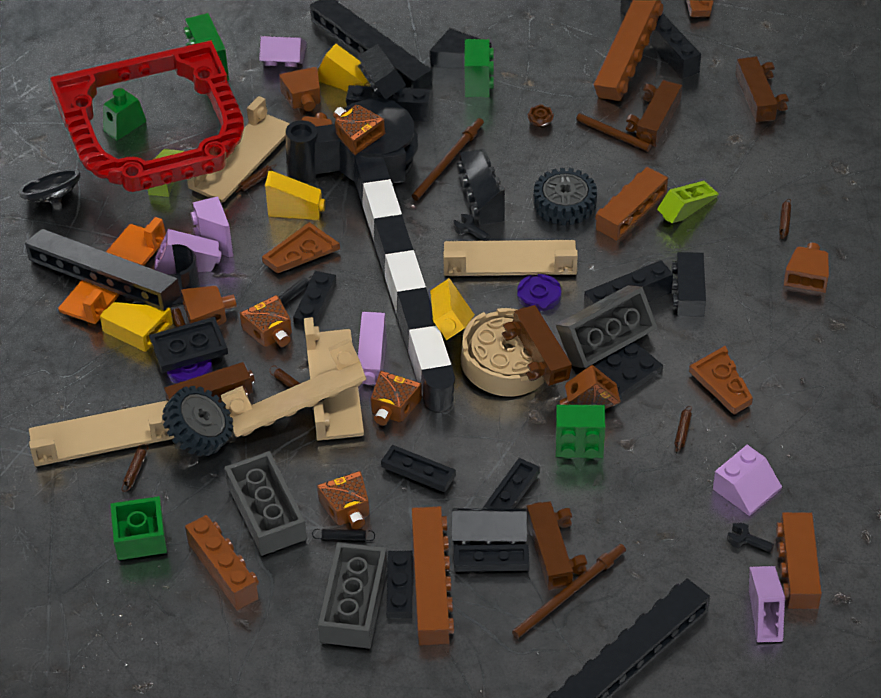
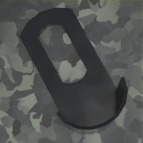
M172 244L176 274L170 276L178 278L180 293L182 289L200 287L196 255L193 250L185 245ZM182 293L181 296L170 306L183 303ZM119 295L114 302L124 303L123 295Z

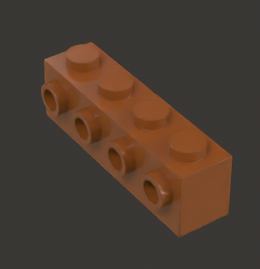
M205 515L185 525L188 544L234 608L239 610L258 600L257 585H259V581L253 571L249 573L246 569L243 557L240 554H235L231 541L228 538L224 539L217 522L212 523L210 518Z

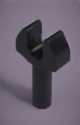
M461 214V222L464 224L454 220V229L459 235L470 232L483 241L490 240L491 235L474 225L473 216Z
M733 523L732 531L740 535L728 532L727 540L732 546L740 548V546L747 543L767 552H772L774 543L751 535L748 530V524Z

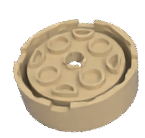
M499 308L496 312L488 314L483 312L468 323L463 333L460 354L463 372L474 385L491 394L520 396L536 390L545 382L543 376L535 381L528 379L526 372L530 370L527 365L532 363L533 360L519 337L516 336L514 339L506 341L502 335V332L505 331L503 324L513 322L514 311L517 309ZM511 344L513 345V348H507V350H505V347L503 345Z

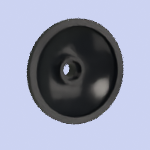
M77 169L56 171L28 182L19 189L18 193L21 198L27 201L37 203L50 202V204L61 201L62 197L75 187L79 182L81 174Z

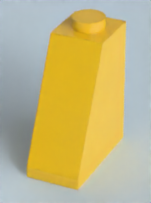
M337 44L328 51L317 70L319 82L344 91H348L349 85L371 86L358 67L361 64L360 61Z
M268 171L265 183L268 217L320 219L321 211H325L326 204L325 199H322L321 189L277 172Z
M450 278L430 290L433 322L445 339L448 340L465 329L475 314Z
M113 302L100 315L103 332L144 352H147L152 346L149 335L168 330L173 324L169 307L163 311L150 305Z

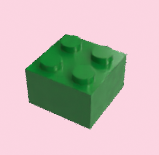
M465 39V97H489V89H493V77H490V75H494V63L490 60H494V48H490L489 39Z
M557 405L556 457L603 458L605 405Z
M160 496L110 503L113 538L118 560L167 553Z

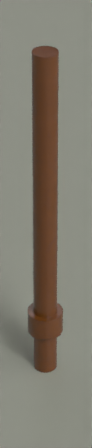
M477 118L471 126H468L463 131V136L411 195L414 200L418 201L463 147L476 137L477 131L484 124L483 119Z
M620 543L609 553H603L598 557L594 565L513 629L512 634L514 637L519 639L602 570L606 571L614 565V561L626 552L625 546Z

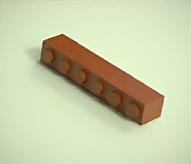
M661 0L632 1L595 80L594 88L598 98L621 101L623 94L627 92L628 83L635 74L638 62L642 59L645 46L649 44V37L656 28L658 17L663 13Z
M441 506L412 508L419 645L449 644V634L454 633L453 618H448V612H453L452 597H447V592L451 591V576L445 575V571H450L449 556H444V551H449L448 536H443V531H447V516H442Z

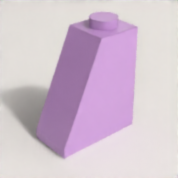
M168 229L155 256L154 270L165 274H176L172 244H181L193 250L196 255L198 272H212L215 263L218 264L221 259L219 241Z
M362 312L358 357L366 376V380L362 384H376L380 371H383L387 346L385 313Z
M775 566L750 567L749 593L757 642H783L785 596Z

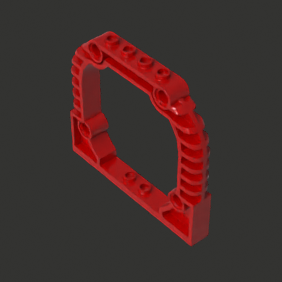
M212 40L50 77L51 90L65 128L67 127L77 155L84 167L93 172L98 178H106L110 183L122 185L125 190L130 192L147 190L220 171L225 168L226 159L235 151V147L241 142L243 136L244 119L227 82V74ZM175 70L178 76L194 82L196 92L208 95L222 126L218 135L204 139L199 144L198 149L148 161L138 157L117 159L105 152L97 141L90 123L94 116L92 99L97 95L98 87Z

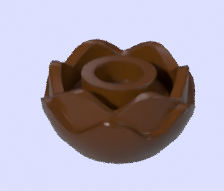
M543 104L531 107L528 113L530 123L536 127L549 125L554 117L551 108Z

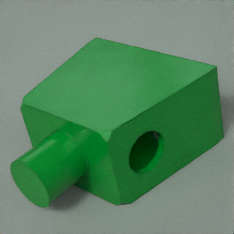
M122 88L115 89L113 91V98L103 105V131L116 141L146 122V117L139 100Z

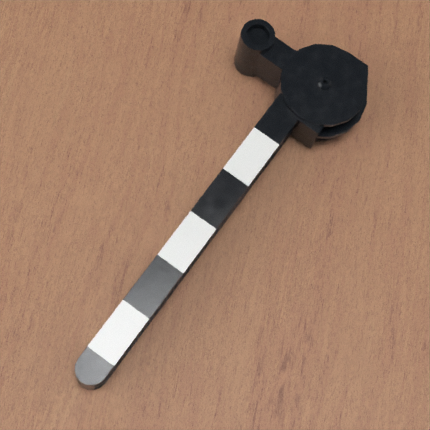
M384 97L366 99L350 104L345 108L346 111L355 105H360L382 117L385 124V134L356 155L337 136L335 124L315 126L305 120L290 123L286 128L287 177L306 184L315 180L318 173L340 170L342 174L355 181L417 382H420L422 385L423 402L427 408L435 412L448 410L454 402L455 375L441 332L433 322L432 304L392 183L405 181V174L411 168L413 158L418 150V135L414 130V120L407 110L389 97L387 99Z

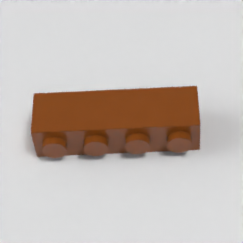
M646 167L641 173H637L634 179L622 188L620 193L613 196L604 208L598 210L595 216L596 230L616 241L619 240L667 193L668 177L649 167Z
M782 512L781 522L776 524V535L781 537V542L778 544V555L783 557V563L780 564L781 578H785L782 590L785 598H787L788 609H819L821 585L812 513Z

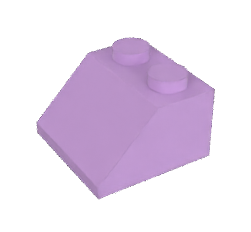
M261 36L260 61L265 62V66H277V63H285V67H297V64H303L306 41L301 38Z
M219 197L193 202L194 212H191L193 225H196L193 228L194 235L219 241L221 255L233 257L230 227Z
M749 445L743 447L719 467L714 475L713 490L748 516L755 513L782 489L767 459Z

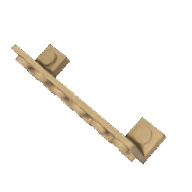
M258 96L247 107L248 124L244 128L241 142L226 159L225 168L211 174L187 179L188 188L210 198L218 196L221 203L225 202L239 187V184L246 180L286 138V128L290 123L268 115L265 98Z
M575 240L445 241L444 276L577 275L578 254Z
M313 317L304 318L310 379L337 368L328 348L349 338L352 342L351 330L319 332V327L314 326ZM349 387L341 391L339 395L331 398L327 397L313 406L317 441L364 435L358 387Z
M350 338L328 348L337 368L251 405L243 386L222 394L221 399L226 404V409L230 410V417L233 418L232 425H234L233 431L235 436L249 435L256 428L269 426L281 417L292 416L306 406H315L322 399L335 397L349 387L355 388L361 385L366 380V376Z
M168 401L29 428L31 440L29 444L34 465L36 467L135 447L141 444L174 439V436H168L167 431L169 429L164 428L163 424L165 421L162 420L163 408Z

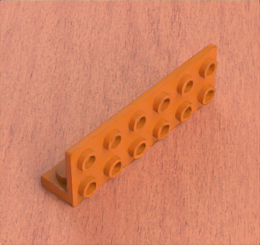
M155 217L145 228L129 224L106 252L144 266L161 246L166 235L163 219ZM81 280L58 309L60 313L96 324L102 312L120 294Z

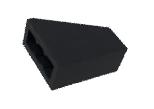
M449 28L430 49V66L465 69V39L480 38Z

